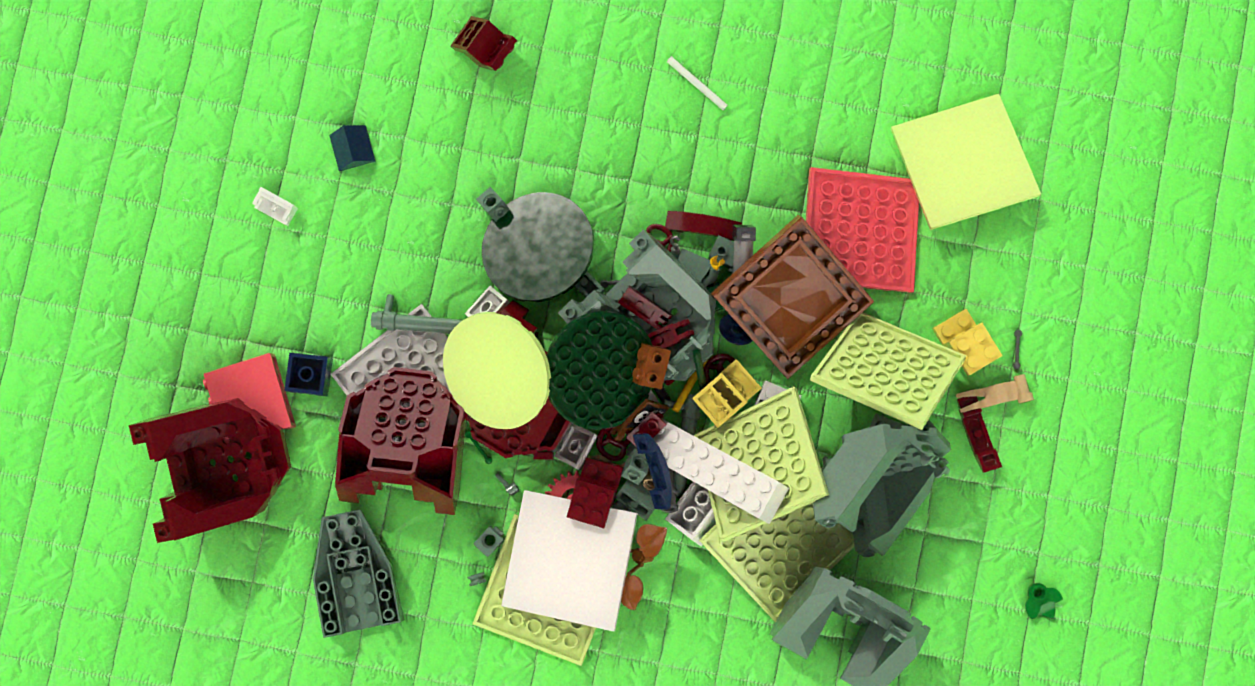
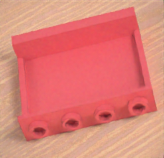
M267 353L204 373L205 379H203L205 389L209 391V404L239 398L246 406L255 409L267 417L268 421L274 425L277 424L283 430L296 427L286 391H284L285 387L275 354ZM224 437V442L226 444L229 443L228 437Z

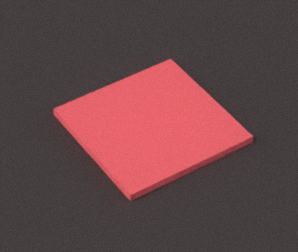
M809 168L806 222L862 288L913 293L919 200L910 178Z

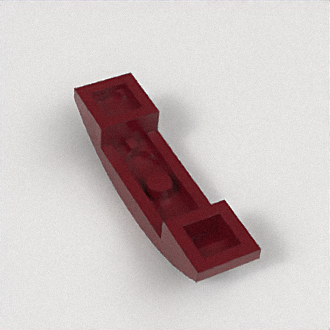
M668 211L665 227L670 231L690 232L714 237L719 235L734 241L732 239L733 225H742V223L705 214Z
M977 396L957 399L959 412L960 409L978 402ZM982 409L960 412L968 441L982 472L985 473L1001 468L1002 465L996 448H993L981 415Z

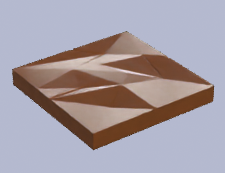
M797 215L711 293L787 379L874 303L873 299L800 215Z

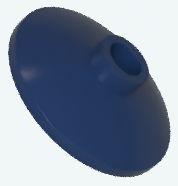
M729 314L721 319L719 331L727 341L736 345H747L753 341Z

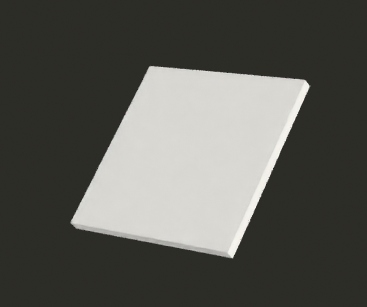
M420 304L408 314L432 317L423 304ZM398 329L395 331L387 330L331 373V376L344 393L349 395L352 392L356 393L361 390L365 384L373 379L384 376L393 367L432 371L437 376L439 382L450 392L443 369V353L448 337L444 333ZM405 403L402 406L404 408H407L410 406V404ZM405 420L399 421V424H400V425H403V424L406 423ZM423 422L418 424L419 427H424L426 425ZM397 437L394 441L400 442L402 438Z
M524 490L501 606L615 631L638 513L610 508L607 523L603 529L567 518L571 499Z

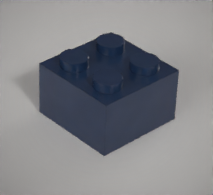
M289 352L284 391L328 397L333 359L325 356Z

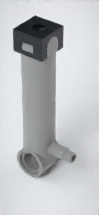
M733 225V273L753 256V241H756V227L753 225Z

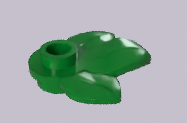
M1033 583L1028 588L1029 598L1025 603L1026 613L1031 619L1036 618L1039 613L1053 619L1055 617L1054 603L1063 600V597L1055 588H1046L1041 583ZM1036 589L1040 590V594L1038 596H1035L1034 594Z

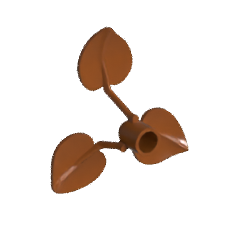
M646 524L641 526L637 532L636 541L640 548L631 549L630 553H632V559L638 565L627 573L621 603L630 610H636L643 595V583L638 576L632 575V573L643 567L644 563L652 562L654 557L659 554L666 538V527Z

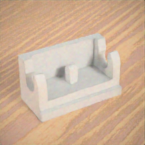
M260 187L252 203L255 205L254 208L286 226L290 224L298 210L295 205Z

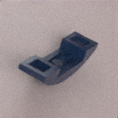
M648 433L634 434L633 438L638 454H645L655 486L654 489L650 490L654 508L668 510L671 507L672 488L670 473L664 455L656 441Z

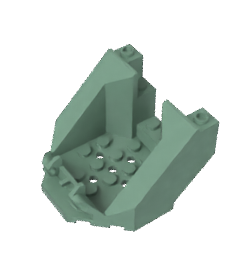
M642 230L629 243L634 251L623 261L628 268L626 270L627 274L605 295L593 290L581 303L572 299L558 314L568 324L586 313L595 311L616 312L634 320L648 335L657 329L618 303L629 285L670 314L672 309L676 308L678 312L676 315H672L671 319L663 316L668 321L663 327L689 319L690 324L677 329V332L680 335L688 330H693L695 335L667 348L671 353L664 380L686 381L696 371L692 354L693 350H700L703 364L713 355L716 299L692 272L677 260L654 236Z
M880 424L844 434L842 436L843 445L834 457L830 459L826 456L823 457V467L821 470L829 495L813 502L815 521L825 528H831L840 523L847 530L853 532L855 551L863 557H872L875 553H879L881 556L885 555L929 495L934 478H940L943 474L947 475L950 472V469L946 466L949 462L943 458L951 450L950 442L937 428L928 427L927 431L918 430L914 426L902 425L900 429L890 428V424Z
M815 566L809 577L785 603L770 632V635L773 636L771 640L807 659L831 612L833 611L840 616L846 614L851 617L849 621L858 626L861 625L848 650L852 656L840 679L852 686H888L917 657L931 628L926 625L923 626V622L914 616L910 618V612L862 586H856L855 582L842 576L840 579L832 576V571Z

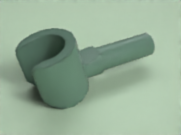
M499 473L495 475L503 484L507 493L514 495L519 492L515 482L508 484Z

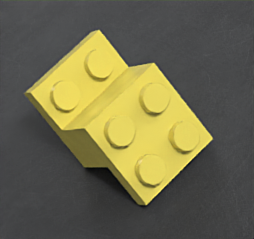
M967 309L932 328L942 346L966 355L962 368L967 376L1003 356L983 323L976 325Z
M735 359L692 399L716 427L719 428L748 403L747 401L761 390L762 387L741 363Z

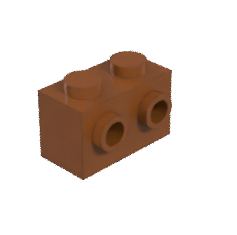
M642 343L637 353V365L633 370V382L641 386L662 389L671 351L663 347Z

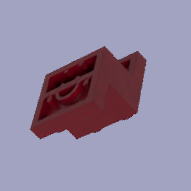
M471 16L450 47L455 51L464 53L479 67L497 71L503 65L506 56L513 51L517 39L512 35L503 34L488 19Z
M586 456L581 476L576 480L566 517L604 529L610 508L613 506L624 467Z

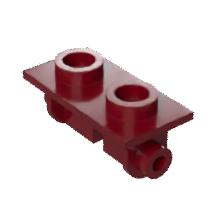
M652 411L626 438L634 445V434L648 433L654 438L667 425L662 420L664 416L660 412L656 414Z

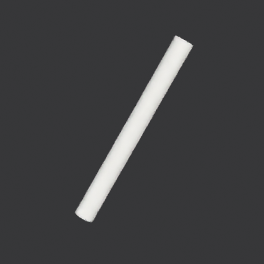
M672 56L667 60L669 65L721 110H725L728 105Z

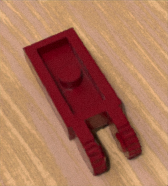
M684 319L648 334L654 346L667 349L695 334L693 330L678 334L677 329L690 324L689 319Z

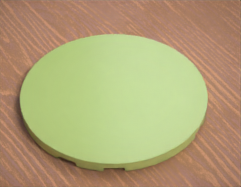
M481 312L461 321L450 333L443 353L444 375L452 396L469 416L492 428L512 429L526 424L539 414L549 396L551 373L546 353L531 331L522 326L520 321L508 315L505 316L496 312Z

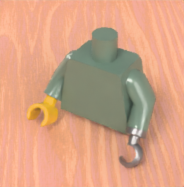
M677 236L671 237L670 243L673 245L671 247V254L692 272L705 288L715 283L720 272V266L725 264V260L722 259L718 263V255L709 260L683 248L681 249L673 241V239L680 241V238Z

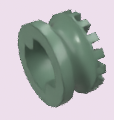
M481 572L468 576L467 578L471 581L469 585L474 586L478 583L486 582L487 580L483 577L485 573Z

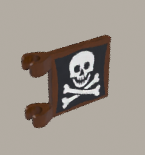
M645 399L624 423L612 428L610 433L615 435L618 432L615 440L621 441L625 436L626 430L632 431L652 411L656 414L660 412L664 415L668 411L669 406Z

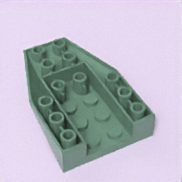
M362 510L322 517L313 583L323 638L404 621L391 563Z

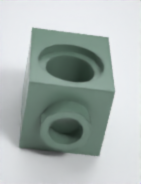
M491 187L476 199L495 222L510 210Z
M634 449L625 462L621 476L639 485L649 469L645 454H638V451Z
M489 526L474 542V545L484 555L489 557L505 540L502 536L504 533L497 526L494 528ZM491 534L495 537L494 545L486 543L487 535Z

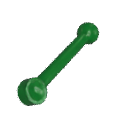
M467 431L465 436L471 439L483 455L485 463L491 464L492 458L487 456L478 442L472 438L470 431Z

